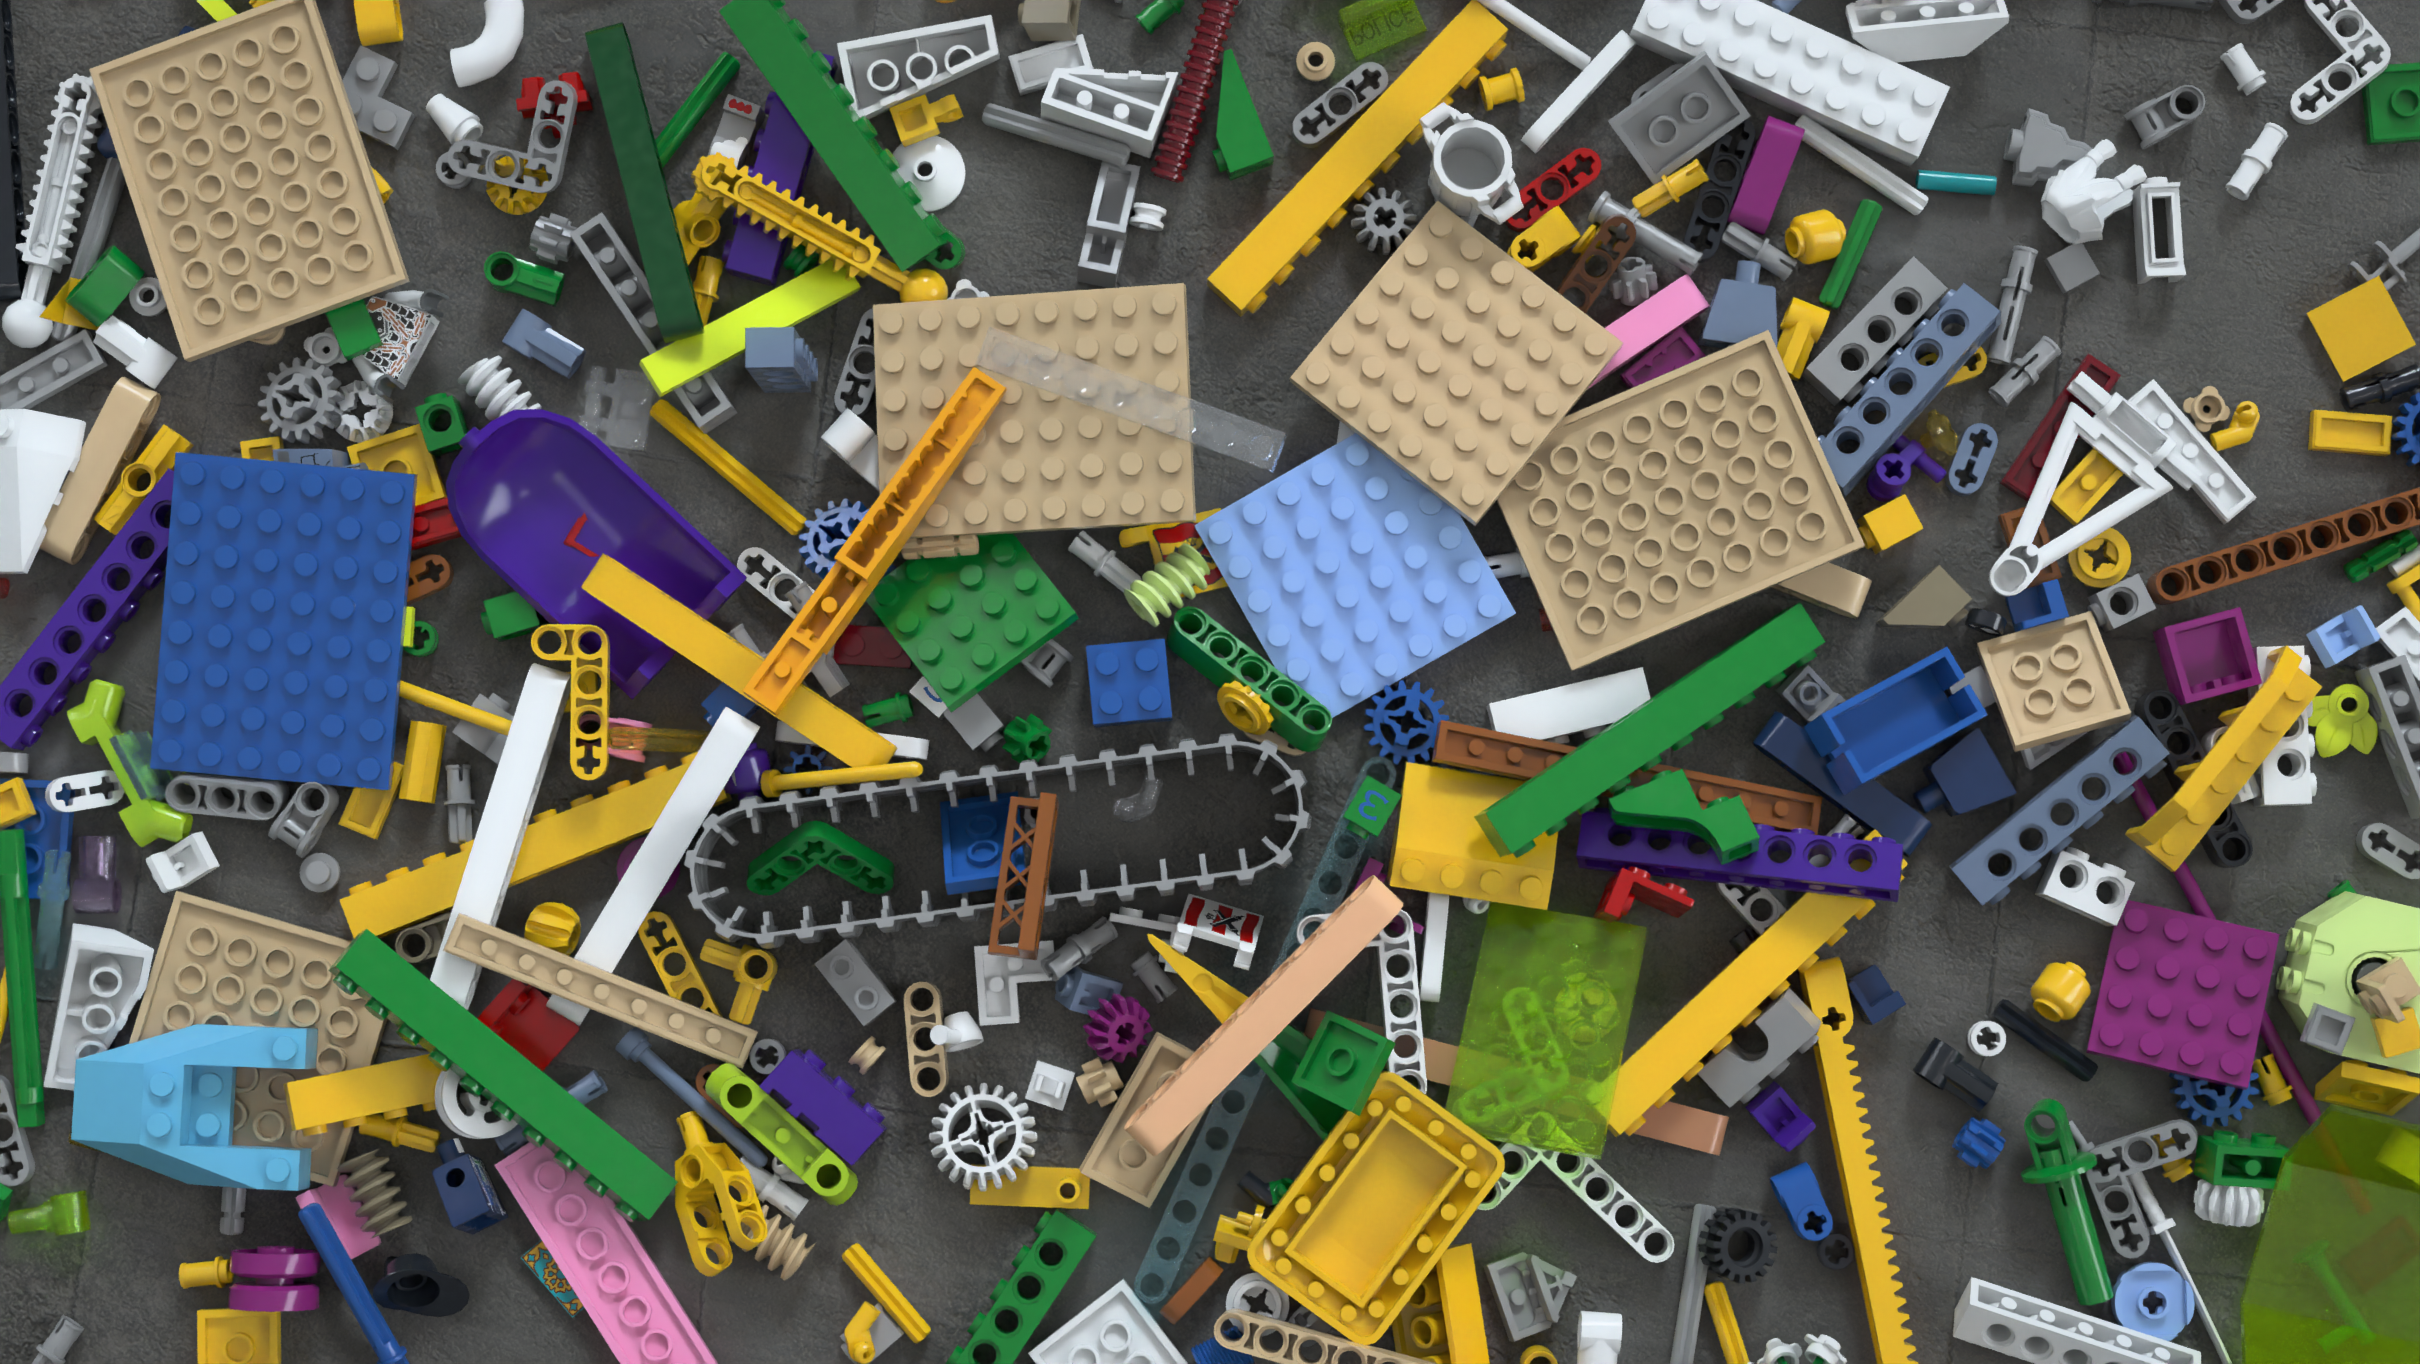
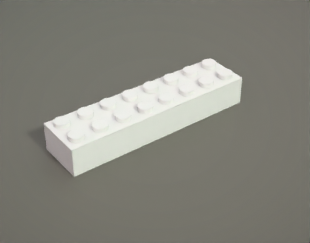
M1645 0L1629 35L1637 42V45L1677 63L1687 64L1705 51L1730 87L1797 117L1806 115L1828 131L1909 167L1919 157L1950 88L1943 83L1757 0Z

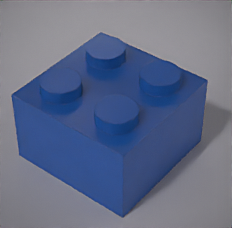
M1165 639L1086 646L1094 728L1172 721Z

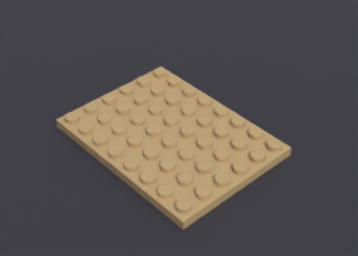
M275 0L89 69L184 360L188 362L195 361L410 282L315 0Z
M1184 283L873 305L879 495L973 367L1007 389L971 447L909 539L1196 522L1186 285Z
M1769 330L1565 416L1497 499V503L1571 672L1865 546Z

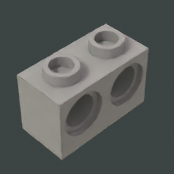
M850 939L843 940L815 963V966L863 1026L870 1025L899 1001Z

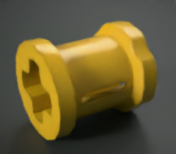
M1516 67L1511 68L1509 73L1488 79L1485 76L1478 77L1479 90L1486 111L1493 110L1494 105L1516 100L1518 103L1525 101L1521 76Z

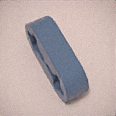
M1983 423L1973 424L1964 430L1960 436L1945 476L1946 486L1955 495H1970L1982 485L1998 444L1997 433L1992 427ZM1981 432L1984 434L1983 441L1988 443V447H1982L1978 450L1975 457L1971 456L1974 442L1969 440V436L1974 437ZM1968 462L1972 464L1969 477L1974 479V482L1961 487L1959 486L1960 479L1955 476V472L1960 473L1963 471Z

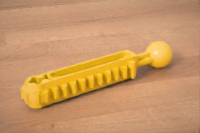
M720 152L707 157L702 156L698 160L699 163L695 170L691 173V178L694 179L696 187L695 192L706 197L708 202L711 203L714 200L721 199V209L724 211L732 205L736 208L735 217L740 218L745 213L750 215L749 224L752 226L761 221L764 223L763 232L767 234L772 229L777 230V240L780 242L788 236L792 239L791 248L795 249L802 244L806 246V256L809 257L814 252L820 254V264L825 263L828 259L833 261L832 271L834 273L844 267L847 269L845 277L847 281H850L855 275L862 278L869 275L898 291L902 303L948 299V286L944 278L936 271L928 268H919L911 272L908 270L902 272L897 264L879 255L881 249L874 246V235L871 234L865 240L859 238V228L856 227L853 231L849 232L845 230V220H841L837 225L832 223V213L828 212L823 217L818 215V205L816 204L807 209L804 207V197L801 196L796 201L790 199L791 190L789 189L780 194L776 191L777 182L772 181L767 186L762 184V174L758 173L753 178L748 176L749 167L746 165L737 170L734 165L735 159L732 157L728 159L722 156ZM715 169H718L722 172L721 179L724 182L719 181L715 186L709 183L711 176L708 173H713ZM735 180L736 184L731 189V192L727 191L730 186L728 184Z

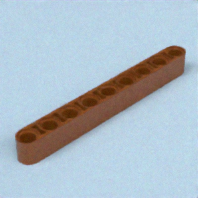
M2420 487L2166 567L2151 575L2146 585L2147 591L2155 603L2169 605L2420 525ZM2387 506H2392L2398 513L2396 525L2391 524L2385 517ZM2350 517L2357 519L2361 524L2362 530L2359 537L2350 533L2348 529ZM2313 529L2319 530L2324 536L2325 542L2322 548L2316 547L2311 541L2310 535ZM2275 541L2285 544L2288 552L2285 560L2275 556L2273 552ZM2239 552L2244 553L2250 559L2251 565L2248 572L2240 570L2236 565V556ZM2201 564L2209 566L2213 571L2214 577L2210 584L2203 582L2199 577L2198 570ZM2164 576L2171 577L2176 583V592L2173 596L2167 595L2161 588V581Z

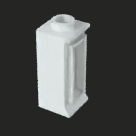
M2167 177L2147 178L2143 184H2140L2133 190L2132 205L2137 284L2146 283L2156 277H2168V282H2177L2186 275L2182 243L2180 182L2168 183ZM2165 198L2169 258L2156 259L2152 199Z

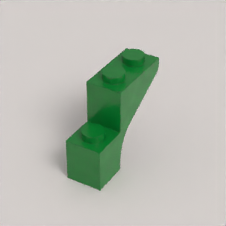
M1683 769L1673 773L1671 770L1662 771L1654 775L1649 783L1636 788L1634 785L1623 787L1616 791L1612 798H1609V814L1615 824L1684 831L1695 834L1710 845L1721 865L1759 850L1760 837L1740 795L1731 799L1726 796L1711 801L1706 806V809L1702 810Z

